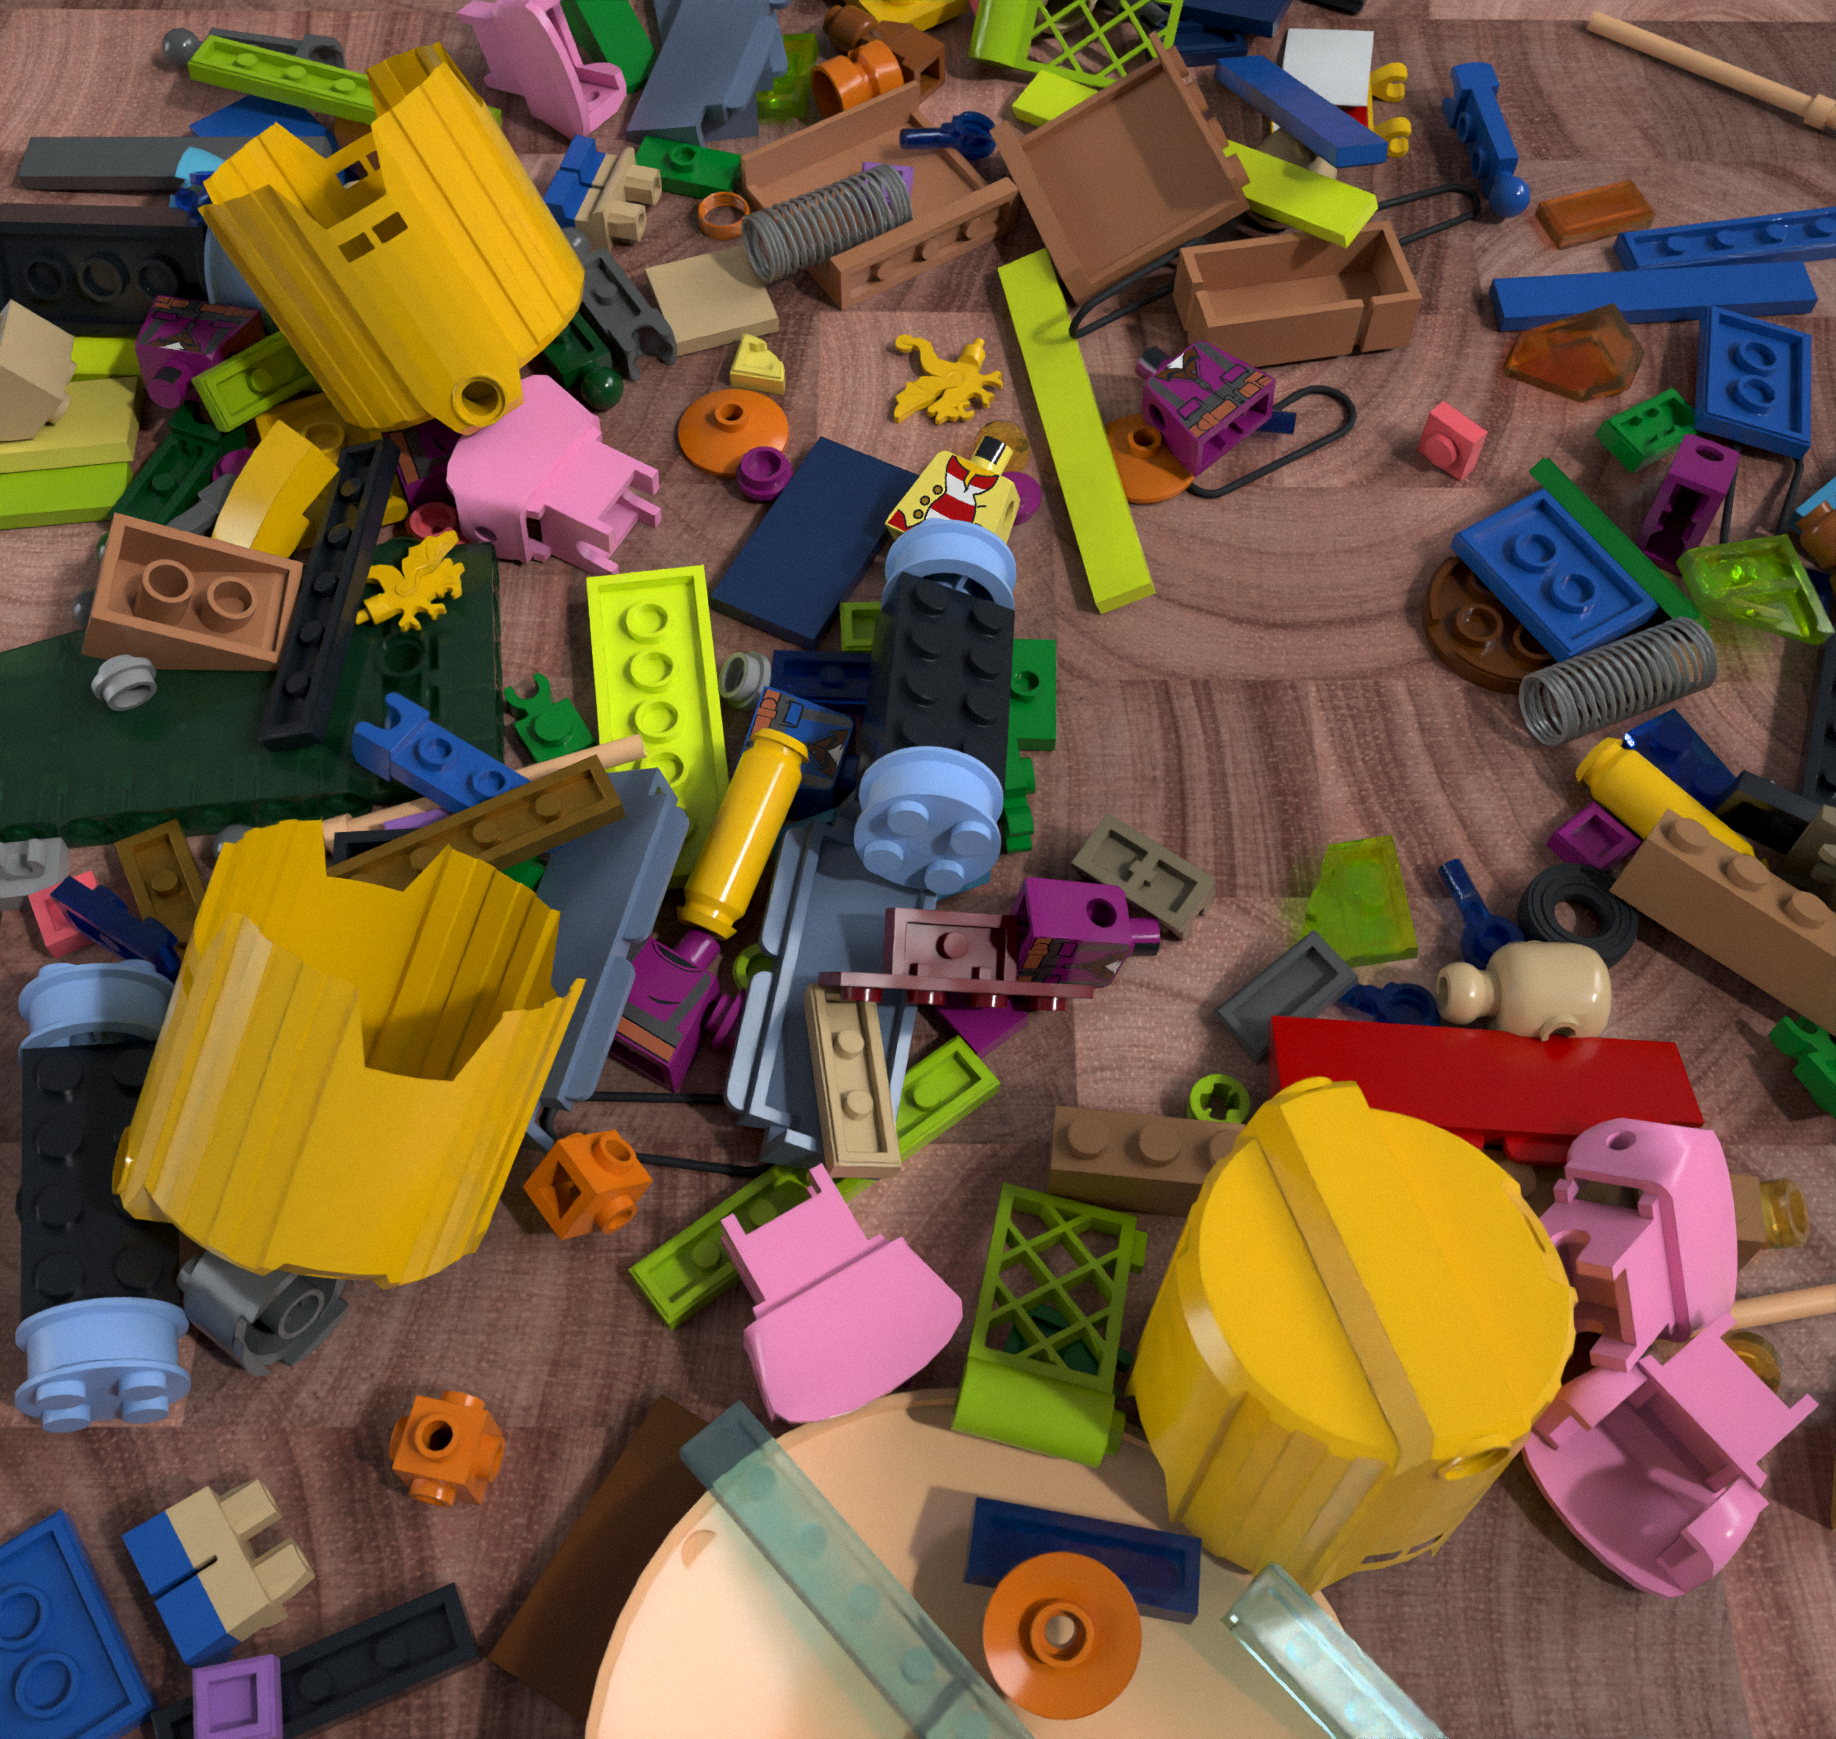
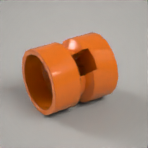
M877 39L849 51L847 57L839 55L814 66L810 74L813 97L824 120L904 85L897 59L891 49L883 41Z

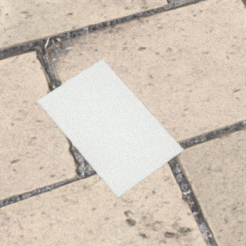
M1288 28L1282 69L1334 105L1367 106L1374 31Z

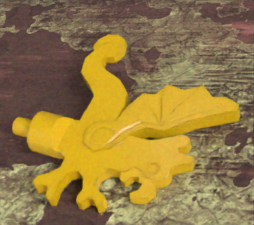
M908 334L898 336L895 340L896 350L902 353H910L913 349L917 350L920 354L921 368L926 376H920L915 382H907L905 391L895 396L897 406L894 409V423L899 424L915 412L927 407L928 417L936 416L935 424L937 425L947 420L951 422H956L959 419L970 421L974 417L975 411L967 412L965 408H970V401L968 400L973 397L981 399L983 408H990V401H994V394L986 392L982 387L993 386L1001 390L1003 389V381H1001V371L996 370L988 375L979 374L986 356L985 351L982 349L985 343L984 340L975 338L973 344L965 345L958 361L953 363L938 359L931 342L921 337L913 338ZM943 395L941 399L935 402L937 397Z
M453 530L444 532L438 537L426 536L421 544L410 547L409 556L402 559L404 577L399 570L390 565L370 566L366 583L380 585L385 593H379L363 601L365 608L358 611L355 622L356 626L370 619L376 626L391 619L396 614H404L399 621V626L402 632H407L409 628L421 629L420 623L414 618L417 612L429 614L433 621L437 619V615L446 614L447 611L443 603L431 604L430 602L437 597L444 598L445 593L448 591L452 592L451 596L454 600L462 595L460 575L465 571L463 564L459 562L453 565L450 558L442 561L444 556L459 541L457 533Z

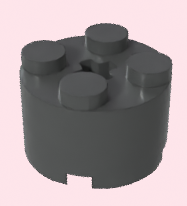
M208 1250L188 1260L181 1268L176 1281L177 1288L184 1293V1312L188 1320L249 1373L260 1377L271 1375L272 1373L265 1366L281 1359L290 1367L305 1359L331 1334L349 1306L340 1297L346 1280L303 1276L281 1270H275L265 1276H261L233 1265ZM350 1280L356 1285L357 1280Z

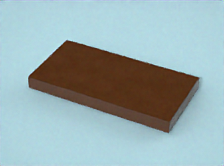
M661 1394L487 1658L493 1664L586 1725L601 1663L617 1620L643 1570L671 1530L697 1501L744 1459L754 1454L755 1451Z

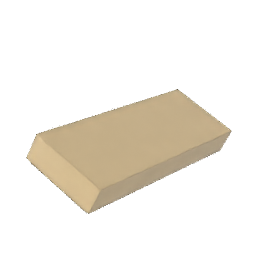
M809 983L803 993V1002L826 1171L830 1177L895 1178L902 1168L876 1002L840 1000L841 987L818 986V983Z

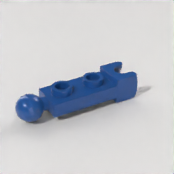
M1484 62L1456 65L1451 68L1450 72L1454 86V99L1451 97H1444L1442 99V109L1449 128H1457L1460 143H1465L1470 156L1472 176L1474 179L1479 180L1485 198L1489 200L1491 209L1499 217L1510 219L1521 215L1530 203V188L1522 178L1513 176L1519 156L1496 100L1500 84L1493 66Z
M389 693L385 697V705L388 707L385 729L362 721L356 724L353 731L352 752L355 760L360 765L388 782L393 778L399 780L453 814L531 782L436 723L429 721V712L398 693ZM564 844L542 854L554 853L562 848Z

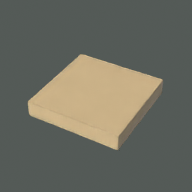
M744 245L645 268L646 281L655 305L673 330L677 346V357L738 342L741 340L742 334L758 337L779 331L778 315L762 279L758 276L748 258Z

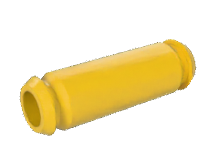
M761 728L750 736V740L754 745L744 751L683 890L686 901L684 907H676L680 923L687 927H697L719 940L726 941L737 933L732 928L733 923L743 917L802 780L800 766L801 764L809 763L808 749L803 743L785 733L769 728Z
M1605 738L1589 752L1576 769L1575 775L1579 786L1587 784L1590 787L1592 797L1643 840L1646 839L1664 812L1669 808L1683 818L1697 821L1708 830L1710 835L1737 852L1756 858L1753 846L1636 750L1623 749L1621 747L1622 739ZM1767 858L1761 860L1760 862H1762L1770 872L1771 869L1767 861Z

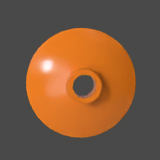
M746 389L719 390L699 398L687 408L678 426L679 445L686 459L705 473L725 478H736L737 467L749 450L760 446H768L779 450L783 454L789 439L788 421L780 406L767 396Z
M1142 413L1120 417L1104 426L1127 502L1136 504L1162 502L1177 496L1194 481L1195 477L1184 468L1163 444L1160 431L1145 423Z
M1067 1551L1047 1552L1021 1562L1010 1570L998 1583L990 1597L983 1620L982 1637L984 1653L995 1681L1015 1704L1043 1718L1074 1720L1087 1717L1104 1709L1120 1696L1127 1687L1139 1662L1142 1647V1628L1139 1612L1131 1593L1112 1570L1101 1562L1083 1554ZM1055 1616H1066L1073 1621L1074 1632L1066 1643L1054 1644L1045 1637L1046 1625Z

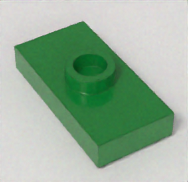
M646 135L635 159L636 165L660 170L663 191L704 199L713 193L734 192L742 174L740 156L743 155Z
M1670 388L1605 420L1594 435L1633 474L1677 451L1685 434L1701 437L1705 432L1694 429L1695 410L1675 389Z
M1014 638L1008 735L1016 734L1019 750L1055 751L1056 640Z

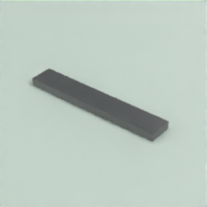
M295 136L323 158L327 159L331 156L332 148L326 136ZM30 137L17 177L25 189L180 190L185 180L176 178L175 174L183 153L189 147L206 150L227 160L255 137Z

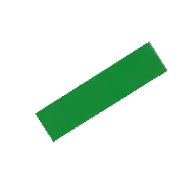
M1543 457L1528 471L1672 619L1680 616L1688 617L1700 624L1706 632L1712 628L1709 619L1549 457L1547 459Z

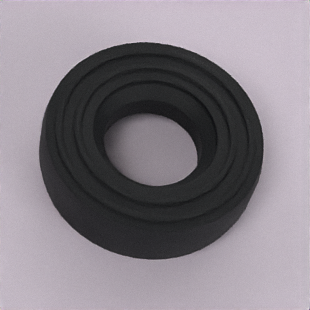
M1562 863L1543 870L1530 882L1521 897L1517 921L1524 942L1536 940L1541 942L1582 944L1597 951L1606 964L1607 969H1610L1623 959L1635 941L1639 928L1638 911L1609 891L1616 879L1608 873L1590 865ZM1565 900H1573L1586 905L1598 916L1601 924L1600 933L1592 937H1580L1570 933L1558 923L1555 917V905Z

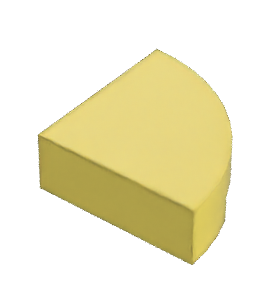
M742 334L730 370L731 387L784 395V365L767 348V343L762 339Z

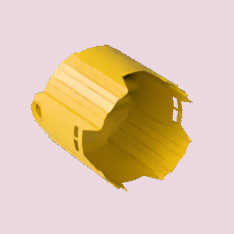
M438 41L430 46L423 45L399 55H394L366 69L377 119L371 124L372 132L362 136L325 159L275 122L271 127L245 144L231 158L227 159L210 178L203 181L213 204L203 205L198 208V211L233 265L346 422L371 431L388 432L412 427L436 418L455 432L469 436L486 426L495 424L502 417L524 404L519 369L544 350L572 320L582 302L585 270L483 98L475 92ZM377 150L381 167L377 171L374 170L366 155ZM360 160L369 175L345 189L336 174Z
M322 817L321 820L299 821L296 819L279 821L278 824L272 826L256 827L245 832L243 838L237 843L224 842L196 917L131 1125L124 1129L120 1139L113 1170V1194L120 1195L124 1209L135 1219L173 1223L187 1237L212 1254L261 1276H265L275 1270H281L303 1276L338 1280H372L384 1290L425 1279L440 1272L463 1256L476 1252L488 1230L495 1207L586 982V979L576 978L564 998L558 997L551 985L561 911L549 908L536 896L535 892L524 884L518 883L496 870V867L478 858H473L454 850L450 844L439 853L404 892L351 879L326 876Z
M1313 1077L1286 1087L1272 1099L1262 1104L1236 1138L1231 1152L1225 1158L1219 1159L1207 1174L1198 1199L1191 1206L1136 1347L1131 1364L1133 1370L1122 1396H1135L1146 1437L1165 1472L1170 1523L1182 1522L1201 1540V1546L1216 1557H1224L1249 1570L1251 1576L1271 1583L1277 1580L1301 1585L1308 1596L1354 1572L1389 1567L1408 1561L1430 1550L1433 1557L1530 1439L1531 1428L1550 1406L1562 1386L1561 1376L1567 1360L1573 1354L1576 1331L1574 1328L1573 1308L1578 1302L1575 1288L1569 1286L1560 1256L1543 1224L1521 1196L1520 1184L1511 1174L1481 1150L1462 1138L1424 1120L1405 1114L1370 1108L1355 1081L1333 1082L1326 1077ZM1437 1537L1432 1544L1406 1555L1412 1547ZM1402 1550L1395 1559L1361 1564L1366 1556L1394 1553Z

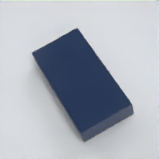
M1190 20L1178 22L1173 46L1175 45L1186 68L1215 65L1216 59L1247 56L1248 48L1244 35L1241 32L1210 27ZM1162 23L1159 24V26L1163 29L1166 27ZM1147 49L1144 50L1147 62L1153 60Z

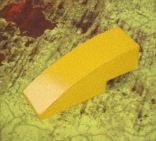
M278 419L254 450L236 479L218 516L211 538L288 559L315 527L302 515L303 512L340 469L313 443Z

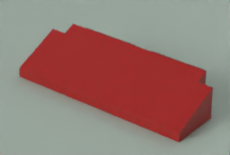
M1271 1015L1268 1023L1269 1100L1286 1087L1308 1078L1326 1077L1333 1082L1355 1081L1370 1108L1405 1114L1424 1120L1462 1138L1481 1151L1484 1145L1503 1146L1505 1155L1516 1164L1564 1168L1567 1164L1566 1159L1569 1148L1579 1135L1598 1123L1618 1118L1689 1128H1701L1705 1124L1675 1042L1603 1037L1577 1038L1558 1034H1550L1547 1041L1541 1042L1540 1037L1519 1036L1508 1031Z

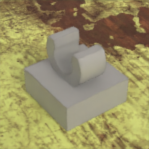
M61 837L29 839V841L10 843L0 842V911L32 908L28 895L68 880L70 849Z

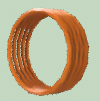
M732 192L713 193L704 198L699 204L698 215L701 230L707 236L717 240H730L742 235L741 224L743 218L735 224L720 226L709 223L703 217L708 211L722 206L734 207L745 215H749V206L745 199Z

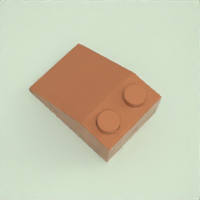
M114 512L102 557L81 654L104 660L125 654L132 655L133 657H143L152 662L155 670L278 671L297 605L304 563Z

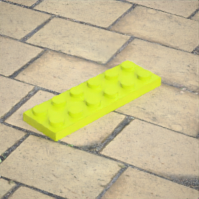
M704 565L586 577L600 745L640 733L647 752L646 758L605 769L606 773L656 767L660 769L678 798L676 807H680L685 811L690 822L667 889L683 888L686 886L730 784Z

